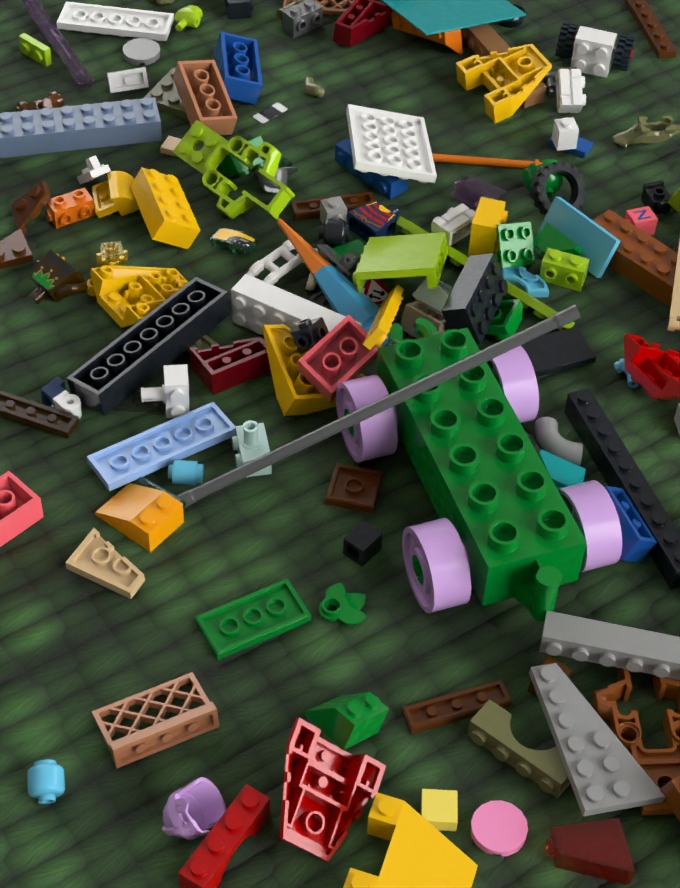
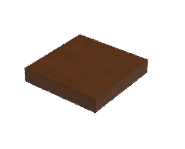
M336 463L325 498V505L373 514L383 472Z

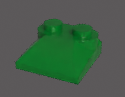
M521 299L502 300L486 334L493 335L496 341H502L514 335L523 318Z

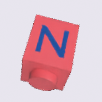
M649 206L626 211L625 220L650 236L655 234L658 218Z

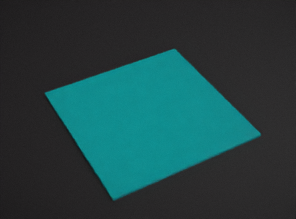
M381 0L426 36L526 16V13L507 0Z

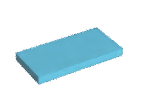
M556 196L537 233L540 232L546 223H549L584 251L581 257L589 259L587 271L596 278H601L621 241L567 201Z

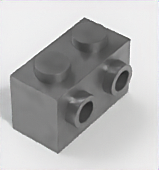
M305 0L283 10L282 30L292 38H296L321 27L323 7L314 0Z

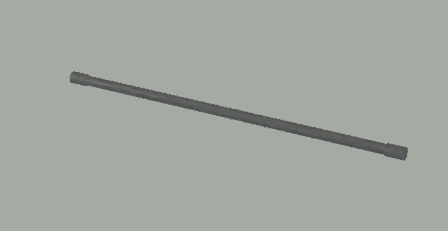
M575 304L565 308L548 319L198 487L186 490L174 496V498L183 503V508L194 504L197 500L545 333L581 318Z

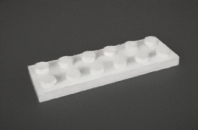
M66 2L56 23L57 29H64L66 31L74 30L84 33L91 32L102 35L109 34L120 37L127 36L167 41L174 22V13Z

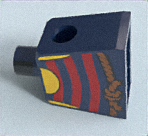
M373 201L348 212L349 229L366 242H368L369 237L390 236L396 230L399 209L396 205L385 207L380 202Z

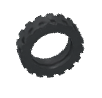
M561 161L545 165L533 176L534 181L530 185V189H532V193H530L531 199H534L535 203L533 204L536 208L540 209L539 212L541 214H547L552 204L547 198L545 189L548 177L554 173L564 176L570 184L571 198L568 203L580 210L579 207L583 206L585 202L583 199L587 195V191H585L586 182H583V175L577 171L578 169L575 166H570L568 162L561 163Z

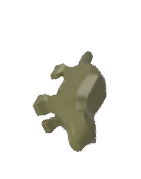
M646 116L638 117L637 124L626 131L617 133L612 137L613 143L623 148H626L629 144L662 143L680 133V125L673 124L672 116H662V121L656 123H646L648 119Z

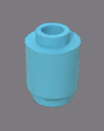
M174 460V463L169 464L168 479H172V484L195 486L196 483L202 484L204 464H198V461Z

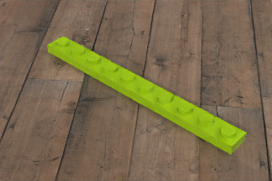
M401 216L396 224L403 227L401 231L406 235L429 233ZM447 244V255L451 257L449 261L458 267L461 265L465 266L469 257ZM507 281L508 289L504 296L508 298L514 296L517 299H521L524 308L532 307L535 309L533 314L542 319H545V317L550 318L557 313L554 309ZM571 322L563 327L566 329L572 328L575 322Z

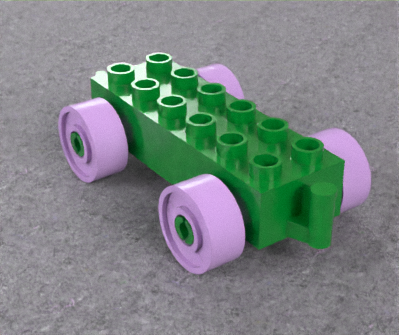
M417 318L415 334L422 338L403 340L402 326L394 323L389 329L388 346L378 348L376 375L338 383L336 390L338 419L481 350L478 348L468 328L450 329L438 334L437 328L432 322L424 318ZM521 345L341 431L351 457L358 463L394 454L397 449L399 435L439 516L437 520L406 527L402 536L403 557L408 579L419 605L426 613L468 603L472 584L482 606L515 598L530 611V615L535 620L542 622L545 621L547 611H554L560 585L577 581L581 572L615 564L620 559L622 553L621 526L616 508L607 490L595 480L557 489L521 423L534 420L539 409V391L532 363Z

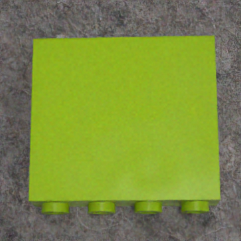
M446 232L369 237L367 245H364V252L360 255V262L356 265V271L353 272V284L357 285L358 293L362 292L366 280L426 276L428 289L437 288L448 254Z

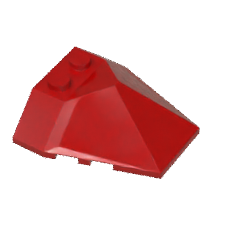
M626 333L623 337L625 370L631 375V380L638 385H642L646 389L645 393L654 400L679 399L680 353L670 348L667 351L658 349L660 347L659 344L653 342L652 345H649L643 337Z
M296 718L286 744L280 839L328 862L347 836V830L353 821L360 818L363 813L361 811L363 807L378 792L386 765L366 754L352 755L319 737L321 729L301 718Z

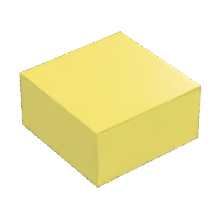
M422 789L421 816L437 830L456 831L458 824V791Z

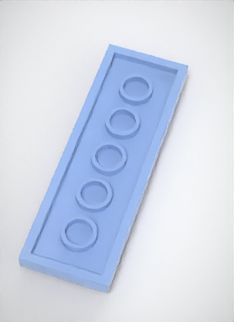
M211 402L88 455L87 461L107 489L112 491L174 463V460H182L232 436H236L235 425L214 402Z

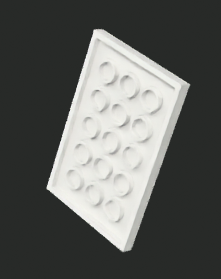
M352 104L347 105L346 114L354 169L364 173H378L381 176H397L404 180L414 179L421 183H435L437 174L423 117Z

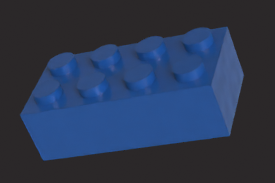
M221 31L214 49L215 62L229 98L244 103L256 104L263 87L257 40Z

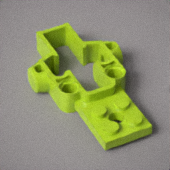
M196 120L172 151L178 158L203 174V184L219 197L216 207L231 219L236 218L256 205L277 220L280 213L295 196L285 184L275 178L282 154L268 142H263L258 147H255L240 136L232 137L228 141ZM204 143L203 148L196 151L197 146ZM228 154L251 170L254 167L253 161L256 158H261L265 161L263 169L260 168L258 172L267 181L280 189L269 205H265L245 190L242 191L243 195L235 201L228 197V194L231 191H236L238 187L216 171Z

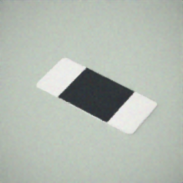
M277 102L257 113L253 118L261 123H265L288 109Z

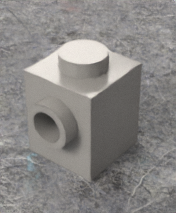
M341 196L320 200V221L322 224H324L326 219H342L347 225V207Z

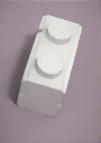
M559 69L555 76L557 112L579 113L582 107L586 105V94L582 92V88L585 87V76H581L580 69Z
M463 203L455 208L451 207L447 213L433 219L431 233L446 232L447 244L452 246L471 234V225L475 211L470 210Z

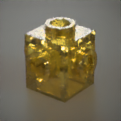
M121 241L100 243V252L96 253L98 266H125L124 263H128L127 250L122 249Z

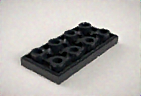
M578 327L541 335L521 345L532 363L536 377L596 362V355Z

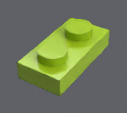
M26 33L19 35V48L23 54L46 67L52 64L50 47Z

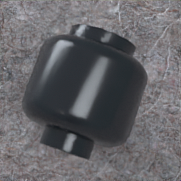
M326 219L323 226H319V239H323L324 245L331 247L344 245L345 242H349V225H346L342 219Z

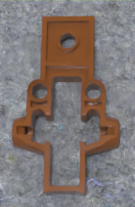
M616 667L619 682L595 690L592 695V707L604 722H608L611 731L660 789L658 786L659 782L668 783L680 775V682L651 674L657 701H662V698L676 701L678 714L672 709H666L663 714L662 727L667 749H645L642 744V732L637 710H631L627 716L621 715L618 711L616 701L622 699L623 702H628L632 684L629 670ZM665 798L661 803L640 806L641 815L674 814Z

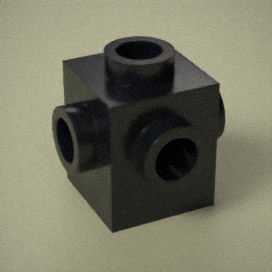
M323 317L312 320L308 318L297 323L298 327L291 332V335L299 353H304L314 347L329 331Z

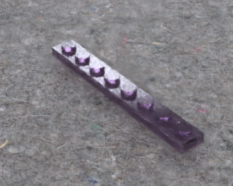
M22 0L26 6L25 10L32 15L31 19L39 25L38 29L46 35L45 39L53 45L52 49L60 55L59 59L67 65L66 69L74 75L73 79L78 84H85L91 88L95 82L41 4L36 0Z

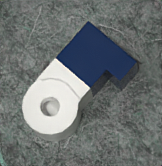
M57 377L40 389L44 405L78 416L79 419L81 418L80 398L65 390V382Z

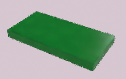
M288 578L195 616V623L217 661L311 621L310 612Z

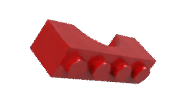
M247 784L178 872L180 888H216L219 885L225 868L235 850L247 837L255 836L269 818L270 798Z

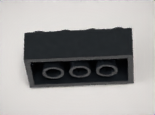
M494 253L469 256L441 310L449 330L468 328L476 344H481L508 289L507 281L502 276L500 264L496 261Z

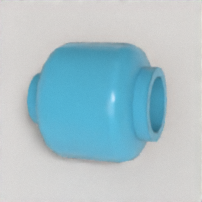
M46 759L34 762V766L29 768L27 772L28 795L38 799L39 804L56 802V797L61 796L65 791L64 768L58 765L55 760Z

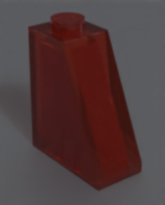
M619 818L551 828L549 839H546L545 844L549 857H553L556 868L623 885L631 884L635 869Z

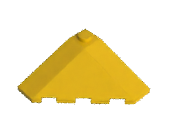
M284 324L263 325L262 329L276 398L283 415H305L336 407V397L331 402L327 400L297 370L298 360L307 352L299 353L293 337L289 333L291 328ZM361 373L356 379L366 376Z

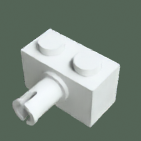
M187 364L164 365V384H162V387H141L142 403L163 401L166 407V418H176L190 412Z

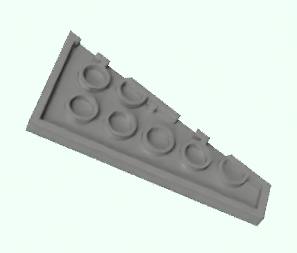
M557 663L531 667L529 671L530 678L582 815L589 816L663 802L665 795Z

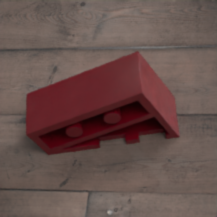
M354 0L335 22L333 42L350 48L390 26L392 9L386 4L375 0Z
M262 337L233 341V345L219 347V344H212L211 348L197 350V347L190 348L191 368L213 395L271 371L266 344Z

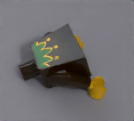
M51 249L43 259L35 262L30 279L37 288L29 296L36 303L40 304L46 296H49L55 302H60L62 299L75 294L87 293L90 296H96L92 279H89L86 284L78 270L66 262L65 257H60Z

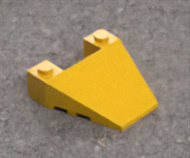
M533 44L508 48V52L498 54L497 51L490 52V55L479 57V54L473 55L456 63L457 81L466 91L482 84L490 91V93L484 95L485 113L495 124L511 117L552 68V64Z
M377 792L368 816L367 834L391 841L380 874L376 876L350 868L343 888H472L478 865L404 800Z

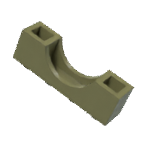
M489 699L470 720L468 736L477 745L484 746L491 751L498 760L505 761L514 767L521 776L528 777L534 781L544 792L559 798L570 785V781L557 746L548 750H533L520 744L514 738L510 729L512 714Z

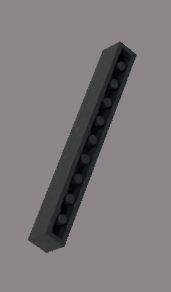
M587 388L568 393L564 413L608 486L623 488L657 541L656 545L649 551L651 558L671 590L679 588L680 533L591 390Z

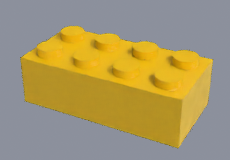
M142 167L130 188L152 240L189 249L201 230L179 184V180L173 175H165L154 169L149 170Z

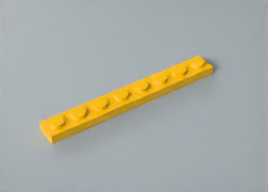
M398 284L383 300L363 342V345L369 350L374 345L379 347L387 338L389 329L392 326L391 323L394 321L396 312L403 300L401 295L404 289Z

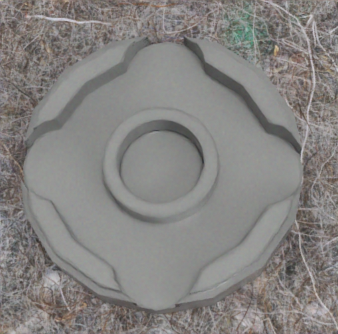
M148 38L130 40L122 49L124 59L133 65H140L139 63L150 65L160 58L161 52L159 44Z

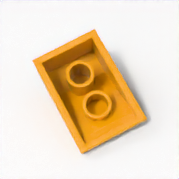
M132 483L127 484L95 512L96 516L150 553L184 523L183 503L165 491Z

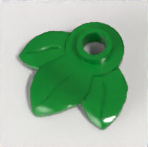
M342 583L334 584L327 589L326 598L319 605V614L327 621L338 620L346 625L360 624L366 620V615L361 611L365 604L366 595L346 593Z

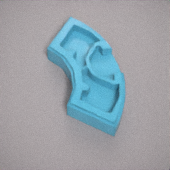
M522 266L501 268L503 278L534 298L549 297L548 286L539 275H533Z

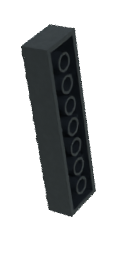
M195 277L69 375L67 381L71 394L77 395L81 403L104 416L107 415L160 372L164 365L170 364L232 313L228 291Z

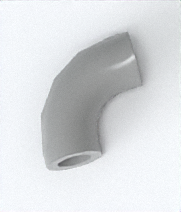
M541 417L535 422V435L541 449L580 466L583 443L572 442L563 438L559 434L558 422L554 418Z

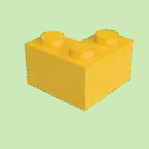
M485 197L480 198L471 225L468 256L495 254V252L499 251L497 225L506 224L508 211L505 210V201Z

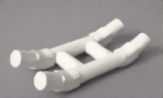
M286 240L269 255L255 262L246 274L255 277L266 268L271 273L263 281L274 285L279 281L278 279L299 264L304 263L299 254L295 256L289 252L295 248L289 240ZM282 256L288 262L279 268L273 262Z

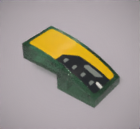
M220 227L209 239L212 246L229 247L231 254L249 255L259 244L258 239L242 231Z

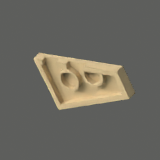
M95 528L91 530L65 562L66 569L130 599L145 582L144 574L126 557H122L114 550V546L109 541L106 542Z

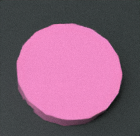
M502 800L489 801L482 804L474 812L471 821V837L477 847L485 853L509 856L518 852L524 845L528 833L527 819L522 811L513 804Z

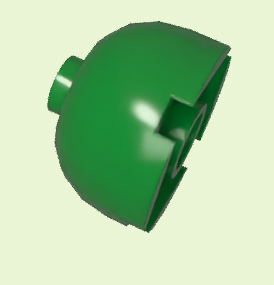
M542 160V164L536 166L535 163H532L523 170V182L530 193H532L530 185L534 181L533 176L538 173L540 168L558 162L557 160ZM554 173L548 177L545 189L547 198L552 197L562 187L564 176Z

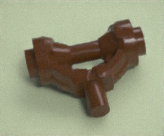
M53 91L48 93V97L43 100L27 103L25 100L18 102V107L15 108V111L62 107L64 100L61 94Z

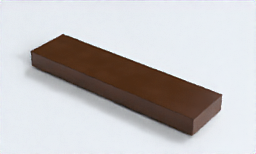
M372 192L340 195L347 207V214L351 210L375 201ZM331 197L292 201L291 209L295 221L320 218V200Z
M502 679L402 707L401 714L412 735L474 717L489 699L502 708L511 706L512 699Z

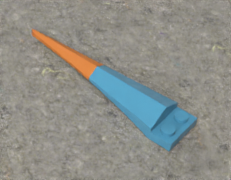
M278 218L277 224L306 264L334 312L343 316L350 315L355 321L362 323V328L369 332L379 307L363 292L358 293L357 287L281 218ZM388 334L381 346L388 344Z

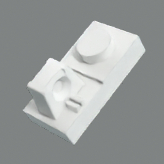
M145 67L107 73L110 93L149 87Z
M95 155L85 160L88 168L83 169V174L78 176L77 179L81 185L111 170L108 164L100 165Z

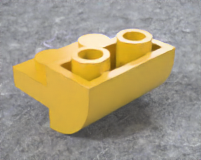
M111 171L107 173L108 180L92 186L95 213L98 218L111 215L116 211H119L120 215L124 216L139 210L130 188L134 181L130 174L123 171Z

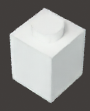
M574 117L554 119L552 140L556 150L576 149L579 128Z

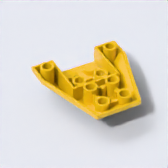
M109 265L91 268L90 270L98 304L121 328L135 325L188 283L175 268Z

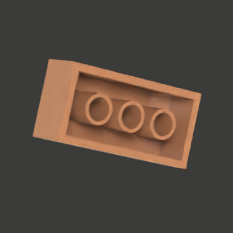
M215 60L177 61L173 80L190 125L192 126L198 120L219 135H232L238 118Z

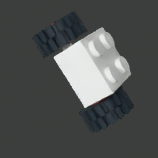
M563 22L558 36L555 55L568 59L572 58L571 67H577L582 73L607 78L613 55L612 68L628 71L636 37L620 34L617 47H615L617 33L584 26L579 28V25Z

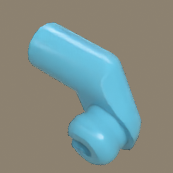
M621 358L620 361H616L614 369L617 370V373L625 372L628 387H638L639 385L631 380V375L625 370V359Z

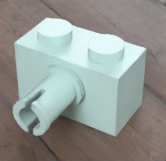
M249 420L241 426H235L236 436H232L233 451H238V454H235L236 467L270 452L264 423ZM272 465L247 477L272 474Z

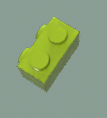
M548 248L541 263L539 276L544 282L580 292L586 279L589 259Z

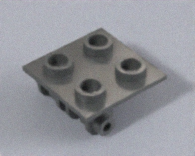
M317 245L321 250L319 253L326 260L335 262L337 264L335 268L344 276L346 274L351 276L356 271V265L360 262L359 254L347 253L341 258L330 246Z

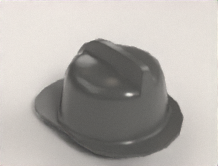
M278 167L275 178L287 186V177L296 173L298 168ZM258 170L252 173L253 177L258 179L260 188L264 192L278 193L280 189L267 181Z

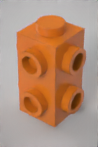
M85 188L51 198L46 204V218L49 222L52 221L56 229L95 216L94 200Z

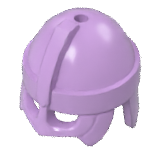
M200 777L173 792L163 809L164 826L162 831L168 836L174 835L187 840L207 835L210 832L207 829L215 826L226 811L224 800L217 787L207 778Z

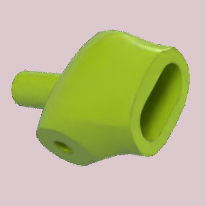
M188 5L178 10L174 17L175 23H177L175 29L180 32L185 27L197 28L203 16L202 10L194 5Z

